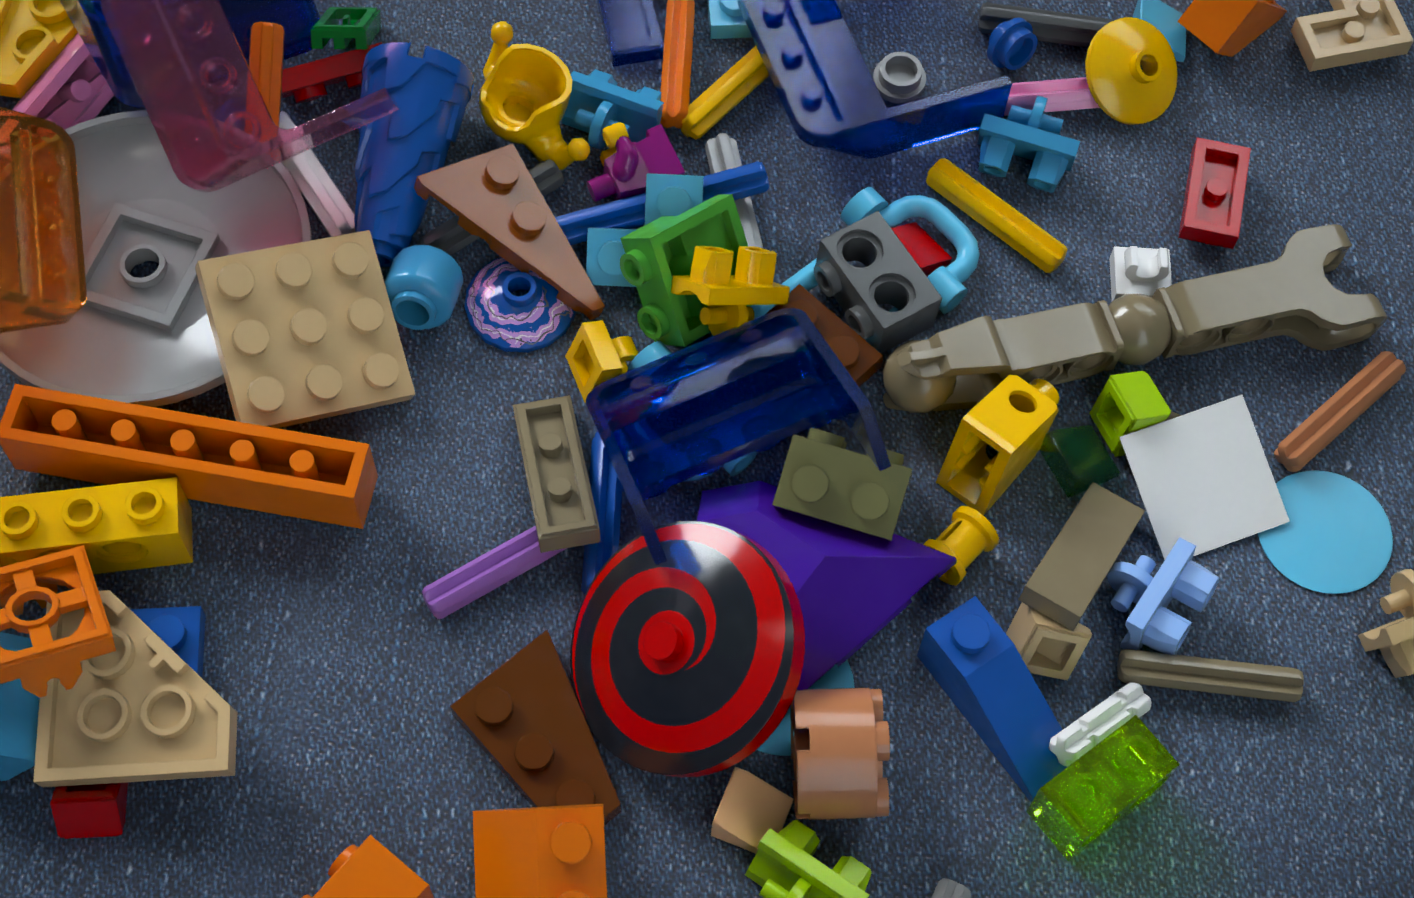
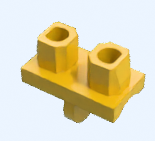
M695 246L690 275H673L671 293L676 295H697L702 304L708 305V307H704L700 311L701 323L708 325L713 337L719 341H735L743 335L747 324L752 323L754 320V310L751 307H747V305L788 303L790 287L773 282L776 252L755 246H739L735 275H731L734 251L721 247Z

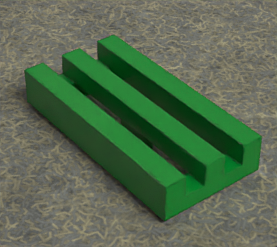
M329 7L311 28L312 49H323L331 38H333L334 49H345L353 38L356 39V49H368L381 29L380 10L371 7ZM339 19H342L343 25H339Z

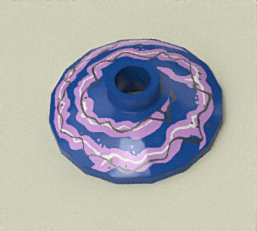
M502 257L492 260L478 270L466 290L465 312L471 329L485 343L505 352L528 353L550 346L566 334L576 316V311H573L556 298L559 292L556 288L533 271H530L529 274L521 272ZM516 290L529 291L524 296H515L511 294L513 291Z

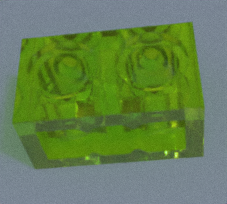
M1135 715L1042 786L1026 812L1067 861H1070L1162 789L1180 764Z

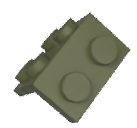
M810 428L807 438L793 434L772 505L892 541L906 490L912 478V469L902 466L904 455L873 445L868 446L866 455L846 449L847 442H845L844 437L815 428Z

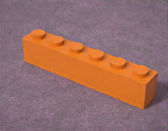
M14 384L0 421V446L14 468L18 470L104 485L177 477L187 499L359 529L364 528L378 478L371 448L367 443Z

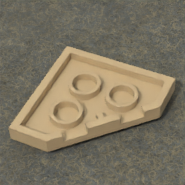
M110 590L99 591L114 638L116 651L80 661L83 672L72 689L66 690L58 678H52L47 682V695L39 699L33 782L45 788L235 776L238 712ZM49 602L46 605V614L52 607ZM84 608L60 615L58 621L50 628L53 641L69 637L78 629L84 617Z

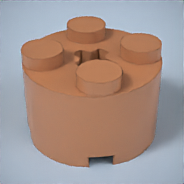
M869 687L797 690L790 705L791 759H793L795 779L793 781V798L796 819H856L889 816V788L887 777L883 778V761H889L890 736L888 721H883L882 690L870 689Z

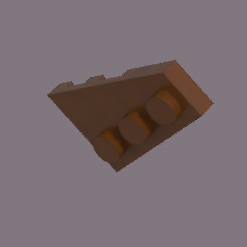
M545 630L450 706L452 715L532 807L604 804L605 825L621 812V803L548 630Z

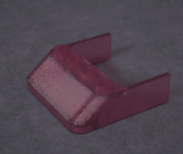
M101 0L104 17L177 178L193 190L199 192L216 191L399 110L394 98L386 88H383L292 129L279 128L271 118L219 0Z

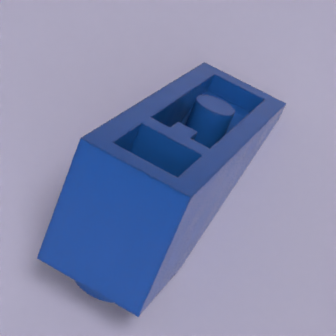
M976 596L925 629L917 657L1031 803L1081 768L1082 763L1080 761L1072 767L1061 765L1057 756L1050 751V739L1062 731V728L1016 646Z

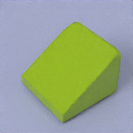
M1145 371L1110 375L1089 414L1115 457L1125 454L1119 437L1164 422L1170 416L1171 410L1149 374Z

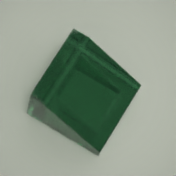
M1091 425L1055 429L1046 433L1039 451L1068 498L1086 491L1092 482L1099 485L1119 476V469Z

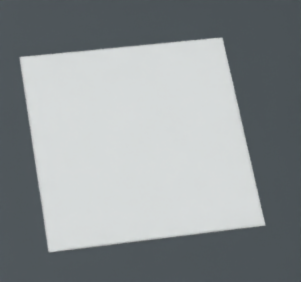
M1243 395L1119 437L1164 560L1179 537L1196 545L1193 555L1196 556L1290 522Z

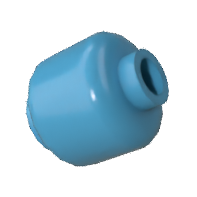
M413 245L402 249L394 257L384 281L395 320L402 326L413 330L431 329L443 325L452 316L464 278L461 267L455 259L442 249L430 245Z

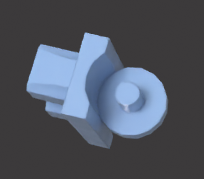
M1179 537L1154 578L1150 574L1155 568L1156 563L1146 555H1141L1135 565L1122 561L1116 562L1107 575L1109 584L1117 592L1111 600V605L1120 612H1126L1132 602L1136 603V606L1126 620L1125 626L1128 632L1122 640L1120 648L1140 650L1143 645H1146L1164 654H1177L1190 631L1192 622L1167 609L1168 605L1174 598L1201 613L1212 598L1219 580L1218 576L1202 565L1192 561L1196 545Z

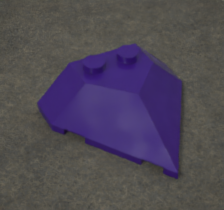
M763 481L702 491L697 521L718 524L756 541L779 562L794 586L800 602L805 629L804 663L797 690L810 688L835 664L840 667L910 605L913 595L935 576L940 578L957 563L956 558L897 534H893L892 541L773 506L777 487Z

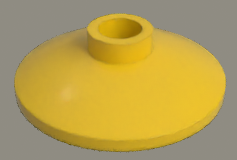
M1125 17L1104 25L1091 40L1086 54L1085 71L1089 90L1098 106L1112 119L1129 125L1144 124L1162 115L1173 100L1178 77L1176 59L1164 35L1155 26L1142 19Z

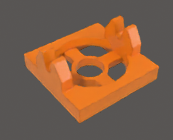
M84 545L0 567V607H2L0 609V631L13 628L19 633L29 634L33 646L19 651L6 650L0 646V684L20 679L23 689L41 698L47 695V682L50 679L58 678L66 690L72 689L83 672L80 661L116 651L112 631ZM57 585L66 586L71 590L57 593ZM36 600L42 609L46 608L47 602L52 605L50 611L44 617L37 620L26 621L16 617L23 614L24 603L27 601ZM84 608V617L78 629L69 637L53 641L50 628L58 621L60 615Z

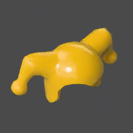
M505 21L492 25L491 38L493 45L483 69L485 82L480 89L479 109L485 124L500 138L525 145L539 162L546 160L554 161L559 170H564L574 161H585L590 154L589 143L583 138H573L567 145L560 129V121L564 116L572 92L573 79L568 67L557 55L543 47L528 43L512 44L508 47V44L513 39L512 26Z

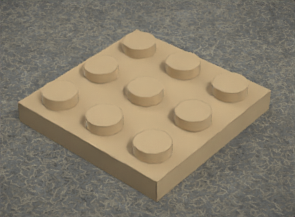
M370 230L197 261L195 270L236 421L282 428L403 402L414 397V386Z

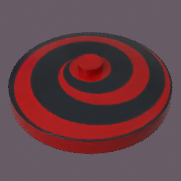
M681 521L661 525L638 535L615 552L598 571L582 599L573 627L570 649L571 678L576 699L589 728L603 746L616 757L640 770L674 777H698L722 771L739 763L757 750L770 737L786 715L794 699L800 682L805 655V629L800 602L793 584L779 562L764 547L739 532L718 524L703 521Z

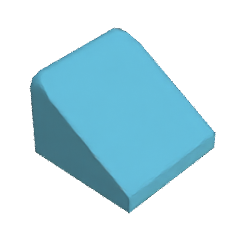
M1138 0L1133 18L1142 19L1155 26L1167 39L1176 61L1184 62L1186 54V28L1178 22L1183 14L1160 0Z

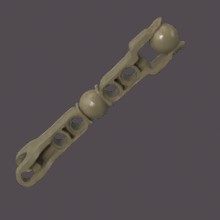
M1331 224L1297 231L1283 248L1281 256L1275 261L1185 280L1167 288H1157L1152 298L1145 294H1125L1112 301L1109 305L1105 300H1101L1094 304L1078 303L1006 319L992 320L991 316H981L938 332L929 339L910 340L898 346L886 359L883 368L886 393L883 396V400L887 408L908 411L910 413H929L932 410L972 409L1008 375H1018L1027 383H1030L1033 379L1040 378L1052 385L1087 378L1102 371L1113 370L1118 361L1125 365H1144L1161 354L1164 358H1169L1173 355H1191L1280 335L1293 337L1310 348L1327 351L1370 338L1386 322L1387 315L1379 299L1374 294H1346L1333 287L1325 277V273L1331 272L1338 267L1352 244L1341 225Z

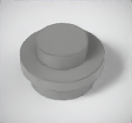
M893 52L885 56L875 67L872 79L873 87L879 96L889 102L908 103L914 101L923 93L926 84V73L921 62L914 55L907 52Z

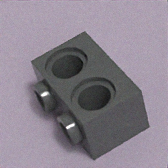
M879 211L820 240L814 267L815 279L820 289L826 296L835 297L845 311L847 325L882 354L934 326L942 297ZM848 261H858L867 267H854ZM889 304L899 311L889 312L883 310L878 305Z

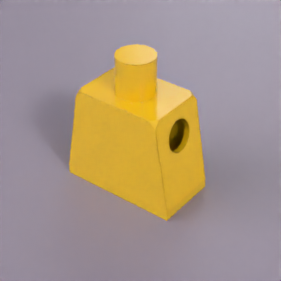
M1008 375L962 418L936 483L984 516L1040 450L1059 411L1057 404L1060 398L1056 388L1044 379L1036 378L1027 383L1018 375ZM987 445L998 451V454L992 460L986 454Z

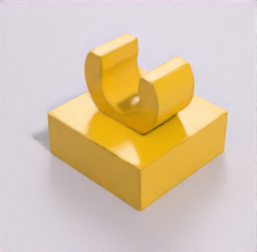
M603 320L582 323L565 355L584 403L606 400L616 380L629 376L626 361H632L638 354L632 337L621 336L611 339Z

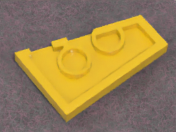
M0 0V96L22 98L105 0Z

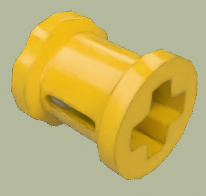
M969 506L958 507L952 513L953 522L935 540L928 539L923 544L956 558L957 563L939 578L949 585L957 586L966 576L965 569L983 551L990 552L999 543V537L993 525L985 516Z

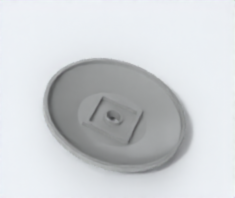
M138 110L105 115L76 124L40 142L18 158L0 176V365L27 386L150 407L180 402L225 383L195 267L199 260L311 241L312 229L307 208L290 172L268 148L249 134L216 119L181 111ZM145 261H154L159 264L156 271L147 277L138 278L130 275L135 265L142 264Z

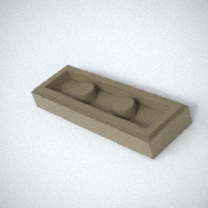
M570 395L513 405L540 552L601 542L600 528Z
M1092 482L1025 585L1018 600L1074 631L1138 525L1145 510Z

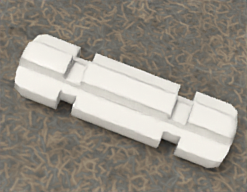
M1129 682L1053 736L1049 742L1050 751L1057 756L1061 765L1072 767L1129 726L1133 721L1147 713L1151 708V698L1144 693L1140 684Z

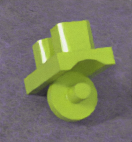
M793 820L779 833L769 828L757 846V853L748 867L745 876L762 887L759 895L763 898H868L869 894L865 890L872 872L869 867L852 856H842L834 868L830 869L813 857L820 843L816 832L800 821Z

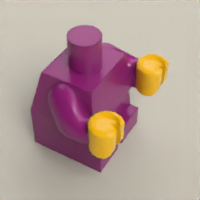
M618 122L603 129L602 136L609 148L600 154V160L604 167L603 175L587 181V187L595 202L613 195L616 201L645 193L647 173L685 175V170L662 124L647 129L646 138L636 143L631 142L624 123Z

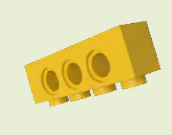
M177 477L0 497V567L84 545L93 574L193 563L192 508Z

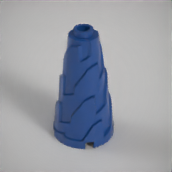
M390 42L372 48L366 54L362 68L363 80L357 117L360 137L355 163V178L358 185L354 222L355 232L370 230L380 267H391L394 257L402 249L410 247L413 235L420 226L430 199L429 197L427 200H424L417 195L414 189L416 178L419 175L444 167L450 143H456L474 87V76L461 61L443 51L426 45L423 58L408 56L411 45L408 42Z

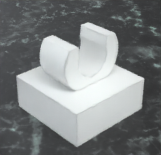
M1114 246L1109 258L1112 301L1125 294H1145L1152 298L1157 288H1167L1172 285L1169 249Z

